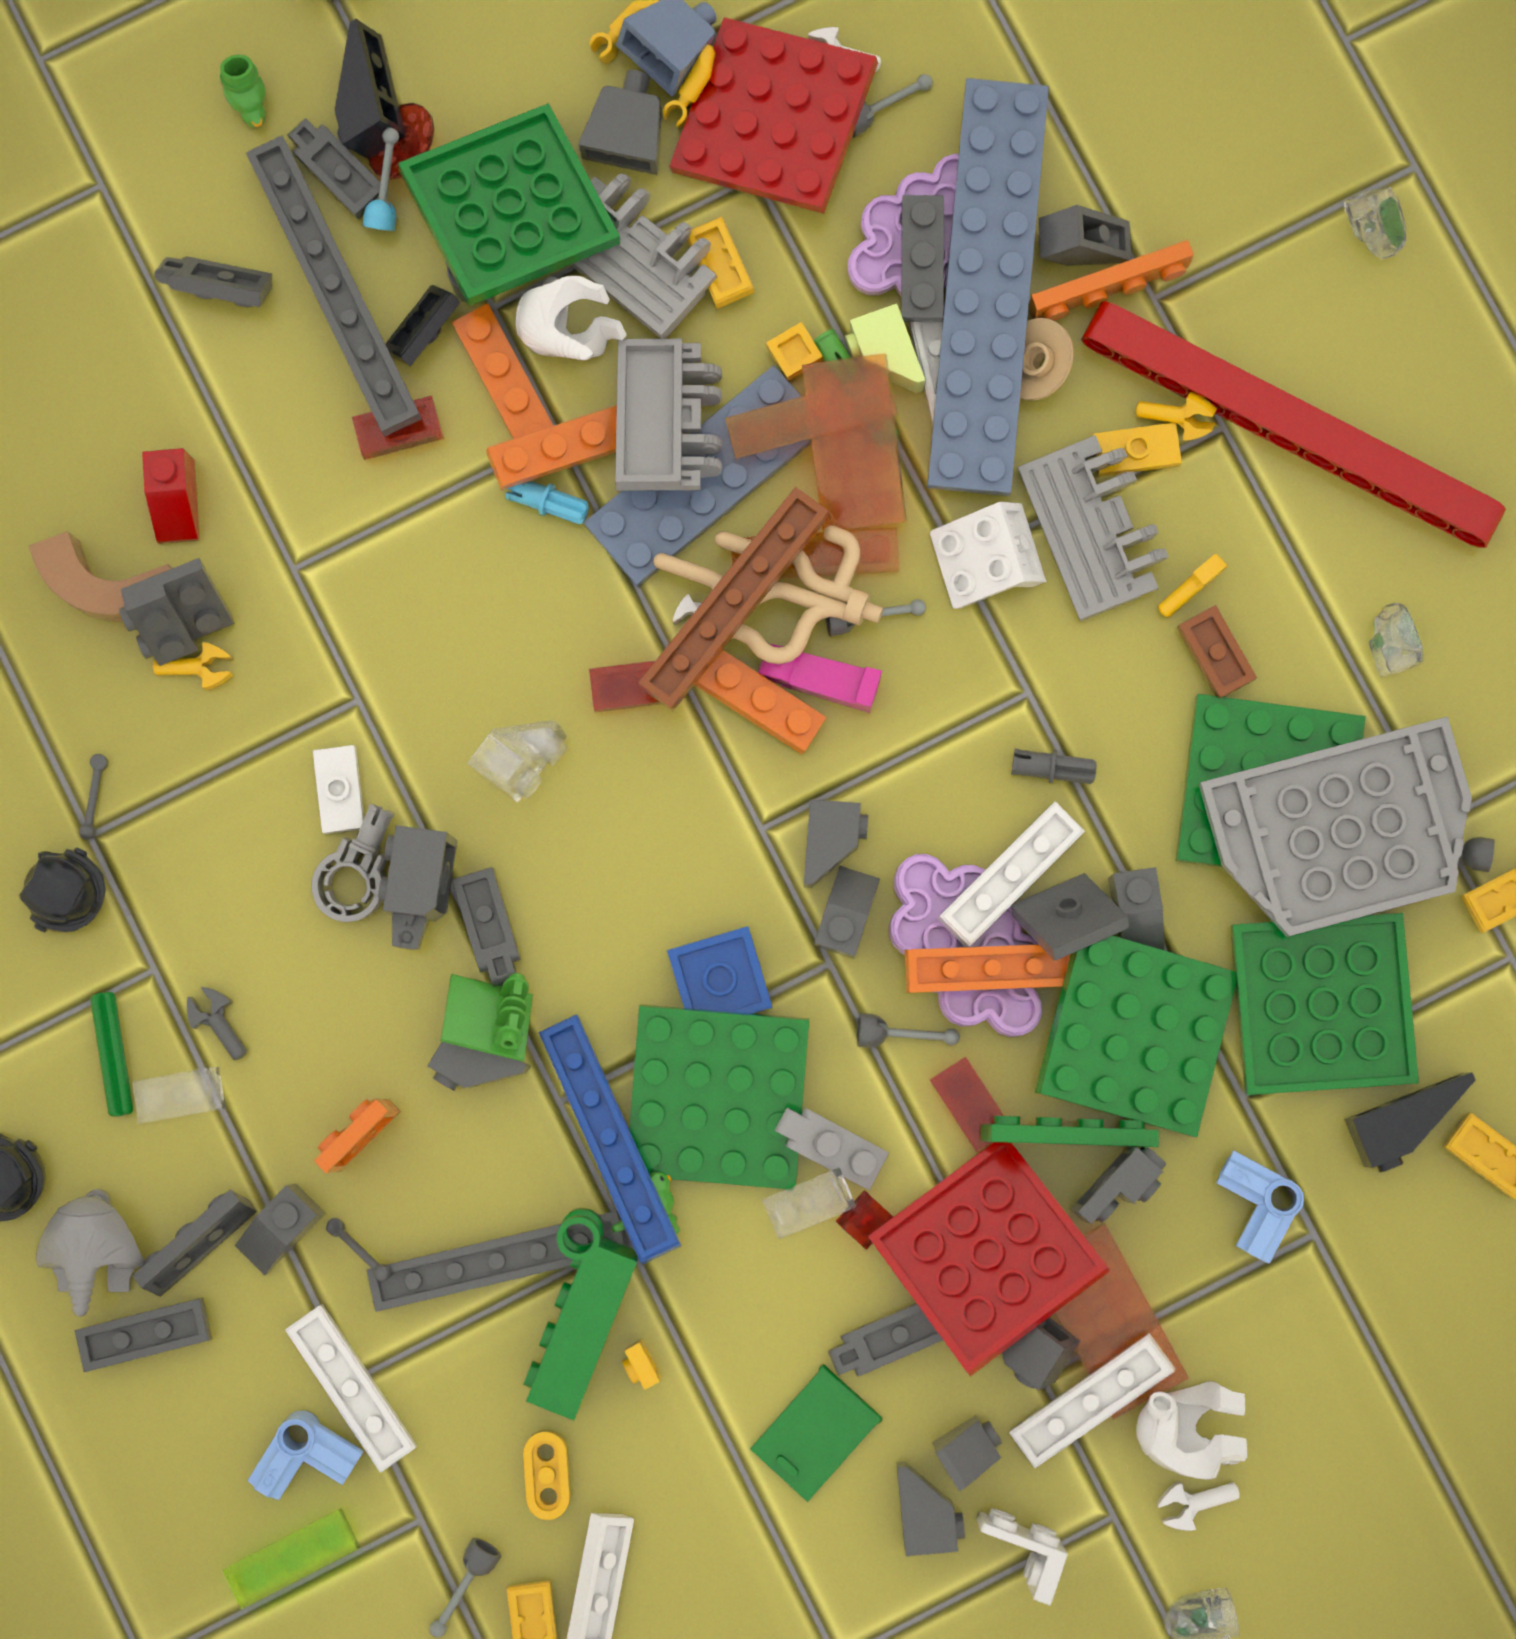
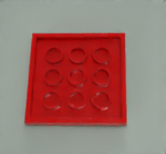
M724 17L713 45L715 58L711 77L696 102L691 105L669 165L671 171L679 175L824 214L878 66L876 56Z
M993 1142L868 1236L970 1377L1110 1272L1105 1262L1011 1142Z

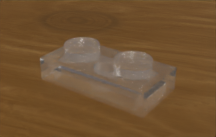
M219 1067L132 1082L138 1124L226 1109Z
M840 1167L762 1200L778 1239L857 1207Z

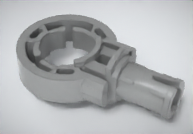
M369 804V809L357 837L353 840L343 837L337 851L325 857L314 871L311 887L315 903L325 915L334 920L352 922L365 919L376 912L382 904L378 901V892L381 878L385 877L383 870L388 860H385V854H380V844L391 819L394 817V813L389 810L384 811L383 807ZM363 853L365 855L363 857L362 862L360 863L358 862V859L360 857V854ZM336 861V865L331 868V864ZM346 866L358 870L366 881L367 890L361 901L368 903L374 894L369 906L362 912L351 915L350 910L362 907L361 903L347 905L337 900L333 890L323 891V880L324 886L332 885L336 872Z

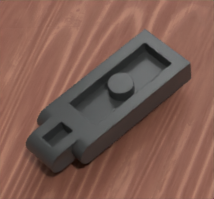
M305 118L287 134L290 140L297 146L292 151L297 159L357 220L364 215L366 206L379 198L380 181L323 124L316 129Z
M166 257L154 272L155 279L158 282L168 284L173 290L191 293L202 299L216 298L231 301L242 307H260L272 288V273L193 257H183L182 259Z
M490 867L452 879V883L480 973L488 971L492 985L496 986L504 983L511 974L517 973L514 962L521 960L494 868Z
M914 1303L841 1335L843 1344L828 1350V1353L838 1375L854 1369L858 1377L938 1343L943 1339L917 1303Z

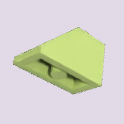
M897 304L850 320V334L845 336L846 345L851 358L860 359L863 370L913 393L924 391L925 378Z

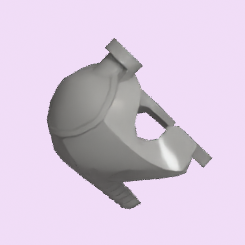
M94 1189L87 1193L85 1197L76 1198L59 1207L47 1224L40 1238L36 1253L37 1266L51 1268L58 1279V1291L69 1292L73 1312L78 1317L86 1315L89 1309L90 1296L93 1293L91 1289L94 1287V1275L99 1267L108 1265L107 1282L109 1292H129L131 1290V1277L134 1269L143 1267L144 1262L128 1226L116 1209L110 1205V1197L102 1189Z

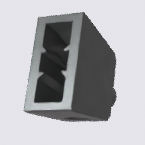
M628 70L623 89L612 86H604L601 89L579 141L583 160L658 175L662 108L659 97L647 94L650 82L648 74L638 70Z

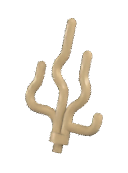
M831 525L824 530V538L829 542L840 545L844 550V555L834 581L817 575L810 559L802 550L792 564L796 569L798 577L812 591L789 583L776 582L760 602L761 604L769 599L779 598L809 608L804 611L797 622L791 640L787 645L780 648L769 645L758 631L744 624L732 638L746 643L754 654L764 661L784 664L800 656L807 645L812 629L821 619L834 617L858 626L861 625L863 619L879 623L883 607L869 603L871 594L849 587L861 553L859 542L852 533ZM721 531L715 536V543L719 547L742 554L752 541L726 531ZM665 553L657 554L653 560L656 568L701 583L712 590L723 577L711 569Z

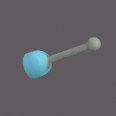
M387 128L382 135L386 144L379 198L366 206L362 225L379 230L395 231L396 209L387 200L393 147L399 140V133L394 128Z

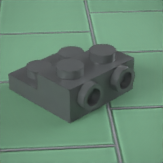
M200 558L121 589L125 605L119 608L122 621L129 632L138 630L140 635L136 636V640L145 659L154 656L159 666L198 651L195 639L234 624L230 610Z
M1127 1146L1070 1210L1084 1222L1092 1224L1095 1220H1099L1102 1223L1118 1207L1119 1203L1115 1200L1117 1195L1123 1201L1132 1204L1137 1200H1141L1143 1203L1146 1202L1161 1186L1157 1178L1162 1174V1169L1167 1164L1148 1147L1138 1149L1137 1147Z

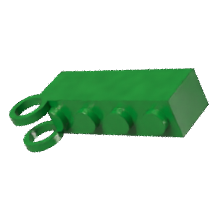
M577 1208L570 1211L564 1217L558 1229L557 1245L565 1256L572 1259L570 1267L577 1269V1273L572 1285L563 1282L554 1305L562 1309L556 1324L548 1321L539 1346L546 1348L541 1363L532 1361L523 1384L531 1388L526 1402L573 1421L638 1261V1256L634 1249L603 1237L604 1225L600 1216L588 1208ZM573 1224L586 1225L593 1233V1240L586 1244L576 1243L570 1238L568 1227Z

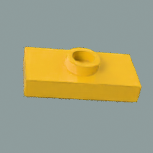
M722 216L692 229L691 235L687 240L690 247L701 237L706 238L712 243L708 254L698 264V267L700 268L704 264L717 275V278L708 287L716 308L719 309L755 293Z
M1176 423L1093 433L1092 435H1096L1102 453L1095 457L1119 448H1124L1128 456L1117 465L1097 471L1098 477L1117 475L1124 472L1177 467L1182 463Z
M1516 868L1461 895L1480 933H1484L1516 916Z
M1468 1112L1443 1147L1510 1198L1516 1199V1146L1473 1113Z
M551 1580L509 1585L507 1587L513 1639H558Z

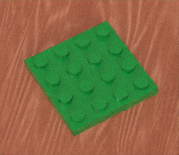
M549 103L398 163L399 172L469 306L620 244V235Z
M1197 694L1176 861L1222 867L1199 783L1361 740L1364 735L1366 716L1227 697L1219 699L1218 696Z
M1403 913L1367 915L1286 937L1273 922L1233 924L1230 926L1234 971H1236L1237 982L1236 997L1245 1095L1419 1084Z
M1113 935L1072 953L1068 962L1035 1093L1127 1119L1144 1121L1145 1124L1197 1137L1237 983L1236 971Z
M640 1004L629 1129L649 1174L658 1171L669 1175L673 1180L796 1190L799 1153L785 1146L788 1137L776 1132L775 1128L786 1107L800 1115L802 1114L810 1018Z

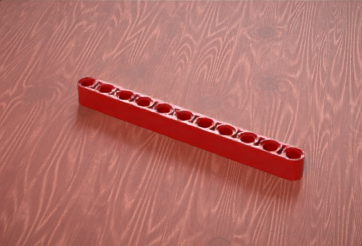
M1101 302L1081 338L1083 344L1094 352L1187 399L1190 392L1204 397L1216 407V415L1469 545L1486 548L1506 511L1504 505L1494 498L1110 302Z

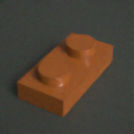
M1216 605L1178 625V631L1215 696H1218L1219 699L1253 682L1257 678Z

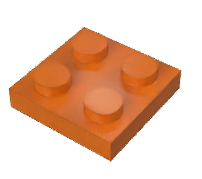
M366 1099L349 1115L353 1122L345 1130L340 1132L335 1130L321 1142L318 1149L322 1153L314 1162L325 1173L342 1171L401 1111L390 1099H373L371 1102Z

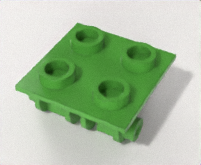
M513 973L504 981L502 986H493L490 983L451 974L440 1041L524 1062L533 994L528 993L529 984L522 974Z

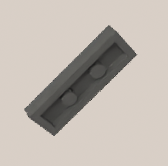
M902 195L901 316L904 322H942L944 305V195Z
M230 1189L227 1193L214 1198L209 1203L208 1209L194 1222L181 1227L177 1231L175 1238L162 1250L148 1256L143 1262V1267L132 1276L142 1289L161 1297L252 1217L257 1210L247 1198Z
M203 1297L74 1330L84 1372L212 1340Z

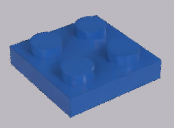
M748 926L667 950L684 1008L748 1014L773 1008Z

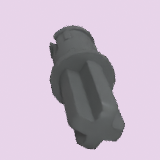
M1015 748L1011 775L1049 779L1048 783H1053V779L1091 784L1095 780L1097 765L1093 759L1057 755V750H1053L1051 754Z

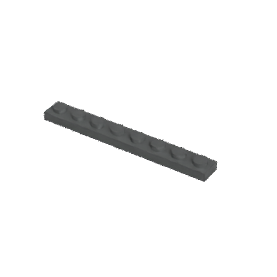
M283 135L246 152L382 434L385 437L421 420L422 418Z

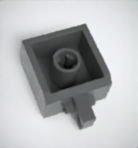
M396 825L395 834L388 835L385 860L390 861L388 878H381L378 901L384 903L383 911L392 914V946L420 950L428 921L436 922L447 913L458 840L447 832Z

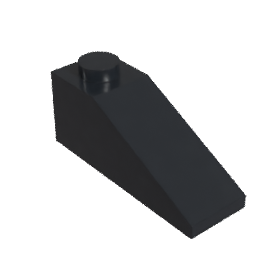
M354 19L349 23L334 111L338 123L337 135L341 143L347 149L370 159L385 149L386 143L382 137L385 129H396L399 133V140L404 138L406 134L382 35L358 19Z
M1473 1072L1460 1073L1344 1119L1363 1166L1368 1168L1377 1166L1379 1172H1384L1404 1164L1401 1157L1412 1153L1475 1082L1476 1079Z

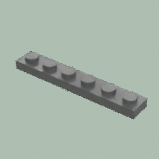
M618 1211L600 1214L599 1216L604 1225L603 1237L626 1246L623 1231L613 1233L611 1229L613 1224L620 1222ZM561 1224L387 1264L390 1269V1277L385 1281H378L374 1277V1270L372 1268L367 1269L375 1312L569 1267L572 1259L565 1256L557 1245V1232ZM573 1224L568 1227V1234L576 1243L586 1244L593 1240V1233L586 1225Z

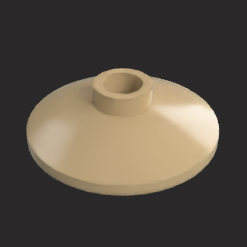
M1034 318L1027 321L1020 399L1035 401L1050 396L1064 383L1071 370L1073 362L1071 338L1063 326L1051 319ZM1045 358L1044 364L1040 368V362Z

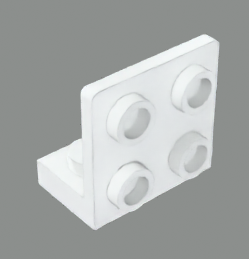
M997 502L930 532L950 601L955 609H961L1013 587L1032 588L1046 582L1021 503Z
M991 1508L989 1514L979 1511L976 1520L981 1532L1032 1550L1028 1557L1023 1577L1027 1578L1026 1584L1033 1599L1051 1605L1068 1555L1060 1538L1056 1537L1057 1532L1036 1523H1032L1030 1529L1019 1526L1015 1522V1516L995 1508Z

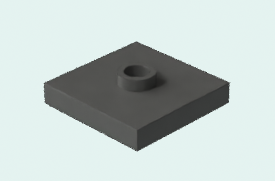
M1085 873L1011 905L1013 918L1054 961L1129 928L1128 916Z

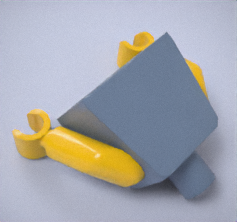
M683 0L634 1L609 25L610 31L607 34L600 32L592 36L590 48L593 52H596L600 46L608 44L607 49L599 56L600 61L606 64L616 58L618 47L668 94L673 96L678 92L680 94L679 98L668 102L664 106L663 117L666 120L672 110H681L683 115L676 124V128L681 129L684 127L688 116L686 108L690 102H696L711 77L715 58V51L711 45L716 34L711 25L716 22V13L707 2H700L694 8H691Z

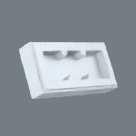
M350 745L313 750L322 833L332 834L360 830L365 815L356 746Z

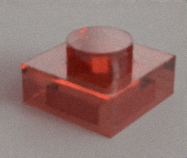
M864 1190L836 1220V1223L867 1250L873 1244L868 1236L892 1219L893 1216Z

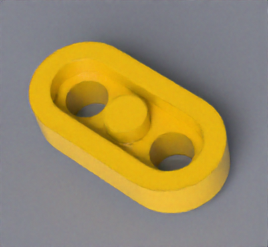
M542 1430L536 1432L528 1439L523 1450L526 1502L533 1515L543 1520H552L565 1512L571 1499L568 1449L561 1435L551 1430ZM548 1444L553 1448L554 1456L551 1459H543L539 1455V1447L541 1445ZM552 1488L557 1493V1500L553 1503L545 1502L542 1498V1490Z

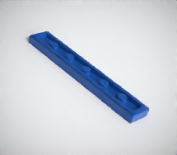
M576 1014L538 1032L640 1263L643 1265L681 1247L682 1245L580 1018Z

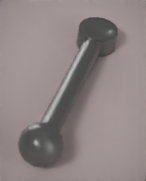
M95 754L90 759V765L94 770L85 822L79 829V835L84 840H90L95 835V828L92 825L101 773L108 766V760L102 754Z
M333 1218L328 1221L326 1225L327 1232L334 1237L339 1236L374 1270V1277L378 1281H385L390 1277L389 1267L385 1264H379L345 1231V1224L341 1220Z

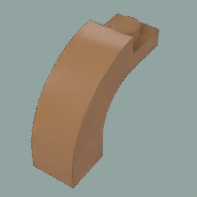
M68 531L29 545L36 568L48 587L77 610L105 621L123 622L119 612V608L125 606L121 593L122 588L172 569L169 564L125 580L108 581L94 576L88 567L79 540Z

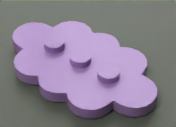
M954 153L944 157L936 164L932 174L915 172L907 175L900 182L896 196L883 195L874 198L866 205L861 218V231L865 241L853 249L848 259L847 274L851 284L858 291L866 295L878 296L895 288L901 296L902 195H944L945 289L958 154Z
M915 854L906 858L896 869L893 878L895 893L903 904L892 915L888 926L889 938L893 946L904 955L907 949L964 947L937 918L985 870L975 865H962L949 872L942 862L928 854ZM1010 906L970 947L1038 945V943L1031 936L1022 933L1023 927L1013 918ZM1034 988L933 992L938 993L939 1007L942 1014L951 1023L961 1027L974 1026L986 1019L997 1033L1006 1037H1020L1031 1032L1039 1023L1042 1015V1003Z

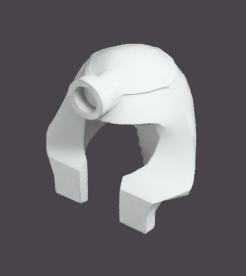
M552 276L548 277L543 286L533 288L523 294L516 311L515 324L517 335L532 351L543 356L588 360L591 357L604 354L608 340L616 339L622 341L627 334L620 321L602 316L595 317L586 331L578 334L569 333L566 329V323L568 319V305L579 299H588L608 304L610 300L603 285L594 283L581 276H566L560 279Z
M1206 1381L1199 1385L1170 1393H1153L1141 1410L1136 1426V1435L1142 1451L1162 1468L1198 1479L1216 1478L1221 1464L1235 1465L1240 1461L1245 1462L1247 1458V1439L1228 1435H1214L1212 1440H1208L1205 1437L1202 1438L1196 1432L1198 1419L1210 1409L1244 1416L1245 1394L1233 1392L1213 1381Z

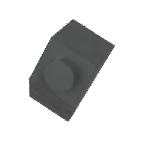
M1079 205L1038 218L1041 259L1066 266L1115 264L1132 260L1130 224L1128 220Z
M810 799L804 887H814L855 852L858 847V839L867 840L868 814H860L861 803Z
M842 866L839 867L814 942L815 947L852 959L855 958L880 878Z
M1156 867L1112 874L1108 877L1112 901L1128 916L1129 928L1117 933V936L1164 950L1163 906Z
M441 1042L427 1065L436 1071L433 1079L453 1091L456 1090L458 1085L463 1088H472L526 1074L531 1067L522 1061Z
M297 1184L286 1185L254 1218L235 1246L264 1275H267L326 1213Z
M1049 1317L1002 1352L1004 1364L1015 1372L1014 1375L1019 1382L1027 1387L1040 1390L1057 1381L1081 1341Z
M976 1415L932 1442L937 1456L959 1491L966 1488L1001 1458L995 1447L1002 1444V1441L990 1421L988 1420L981 1425Z
M905 1461L896 1462L906 1556L958 1552L957 1539H965L963 1513H955L952 1501Z

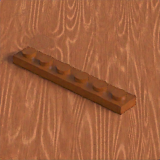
M795 487L639 680V686L673 712L830 516L829 510Z

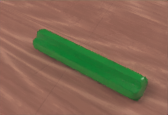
M113 992L96 993L91 996L90 1002L108 1114L112 1117L124 1116L133 1112V1104L116 998Z

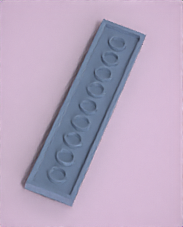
M966 78L927 488L1002 496H1010L1049 86Z

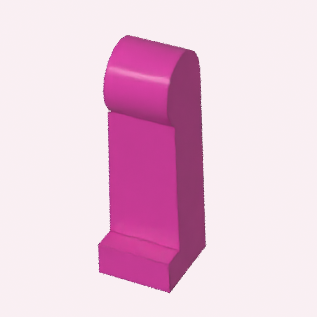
M769 644V645H771V646H773V647H778V648L784 647V646H780V645ZM803 652L793 661L784 664L768 663L762 659L758 670L760 675L774 683L780 684L782 687L867 713L871 712L882 671L870 667L861 668Z

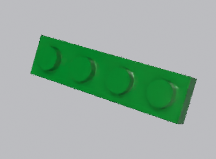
M994 1116V1124H981L980 1141L1159 1147V1130L1145 1129L1144 1121L1119 1120V1128H1103V1119H1078L1077 1127H1062V1118L1036 1117V1126L1020 1125V1116Z

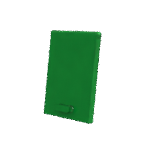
M824 1364L819 1367V1371L750 1448L753 1453L807 1502L874 1426L883 1419Z

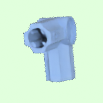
M1232 1150L1216 1183L1256 1204L1236 1246L1270 1264L1294 1216L1303 1206V1192L1292 1180ZM1279 1186H1288L1294 1193L1293 1203L1286 1209H1277L1271 1203V1194Z
M306 1410L295 1411L280 1425L275 1437L247 1481L252 1484L256 1491L266 1497L280 1500L304 1461L343 1485L364 1450L320 1424L318 1418L313 1413ZM289 1426H302L308 1433V1441L305 1443L295 1442L289 1435Z

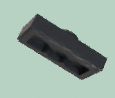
M435 285L430 286L385 343L391 357L411 366L425 347L437 339L441 332V327L461 301L449 291Z

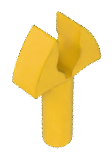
M1190 392L1186 403L1181 407L1140 401L1136 406V416L1138 418L1178 423L1184 429L1183 440H1193L1209 434L1213 430L1215 423L1199 422L1192 415L1200 414L1213 417L1217 409L1204 397Z
M1214 554L1158 605L1159 612L1169 618L1204 586L1211 583L1228 565L1218 554Z
M202 642L203 652L197 658H178L161 666L154 660L153 672L155 675H198L202 678V688L210 690L222 685L233 677L234 674L229 671L213 673L206 666L211 665L217 659H234L219 647Z

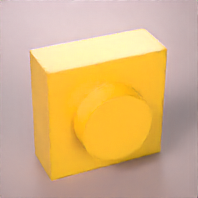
M802 322L766 342V348L788 381L823 361L822 354Z
M641 1339L625 1349L628 1358L624 1359L622 1363L632 1383L635 1384L640 1381L645 1390L660 1382L662 1376L643 1340Z

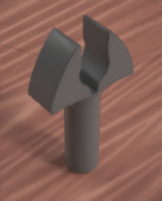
M201 987L205 995L211 1000L210 1010L212 1015L210 1013H203L194 998L188 997L187 1016L191 1028L197 1029L202 1024L210 1026L233 1060L243 1058L247 1053V1049L224 1017L225 1007L232 1004L233 1001L219 991Z

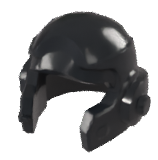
M78 847L74 850L66 849L64 853L39 852V860L29 870L24 880L23 890L19 894L21 901L32 913L30 920L35 923L34 927L44 933L47 930L67 933L75 932L87 926L95 919L105 899L106 886L104 875L100 868L87 857L86 851Z
M1 1133L0 1222L14 1220L29 1211L39 1200L44 1190L46 1178L44 1164L36 1151L37 1146L31 1140L18 1139L15 1141Z

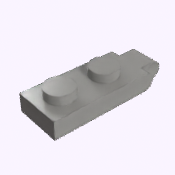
M786 1107L775 1128L776 1132L788 1137L785 1144L786 1147L867 1190H870L889 1152L807 1108H804L800 1115Z

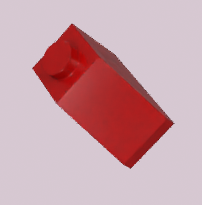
M184 448L143 451L144 493L157 543L199 541L195 460Z

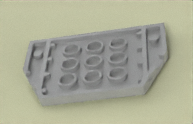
M1448 716L1198 784L1222 867L1286 937L1450 894L1456 890L1459 873L1457 869L1458 862L1462 856L1464 829L1467 813L1470 812L1472 797Z

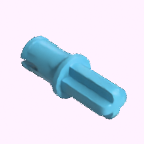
M528 481L507 488L512 491H507L505 494L506 500L515 501L537 509L541 516L549 513L577 524H582L585 521L589 511L586 500L555 490V485L551 483L544 486Z

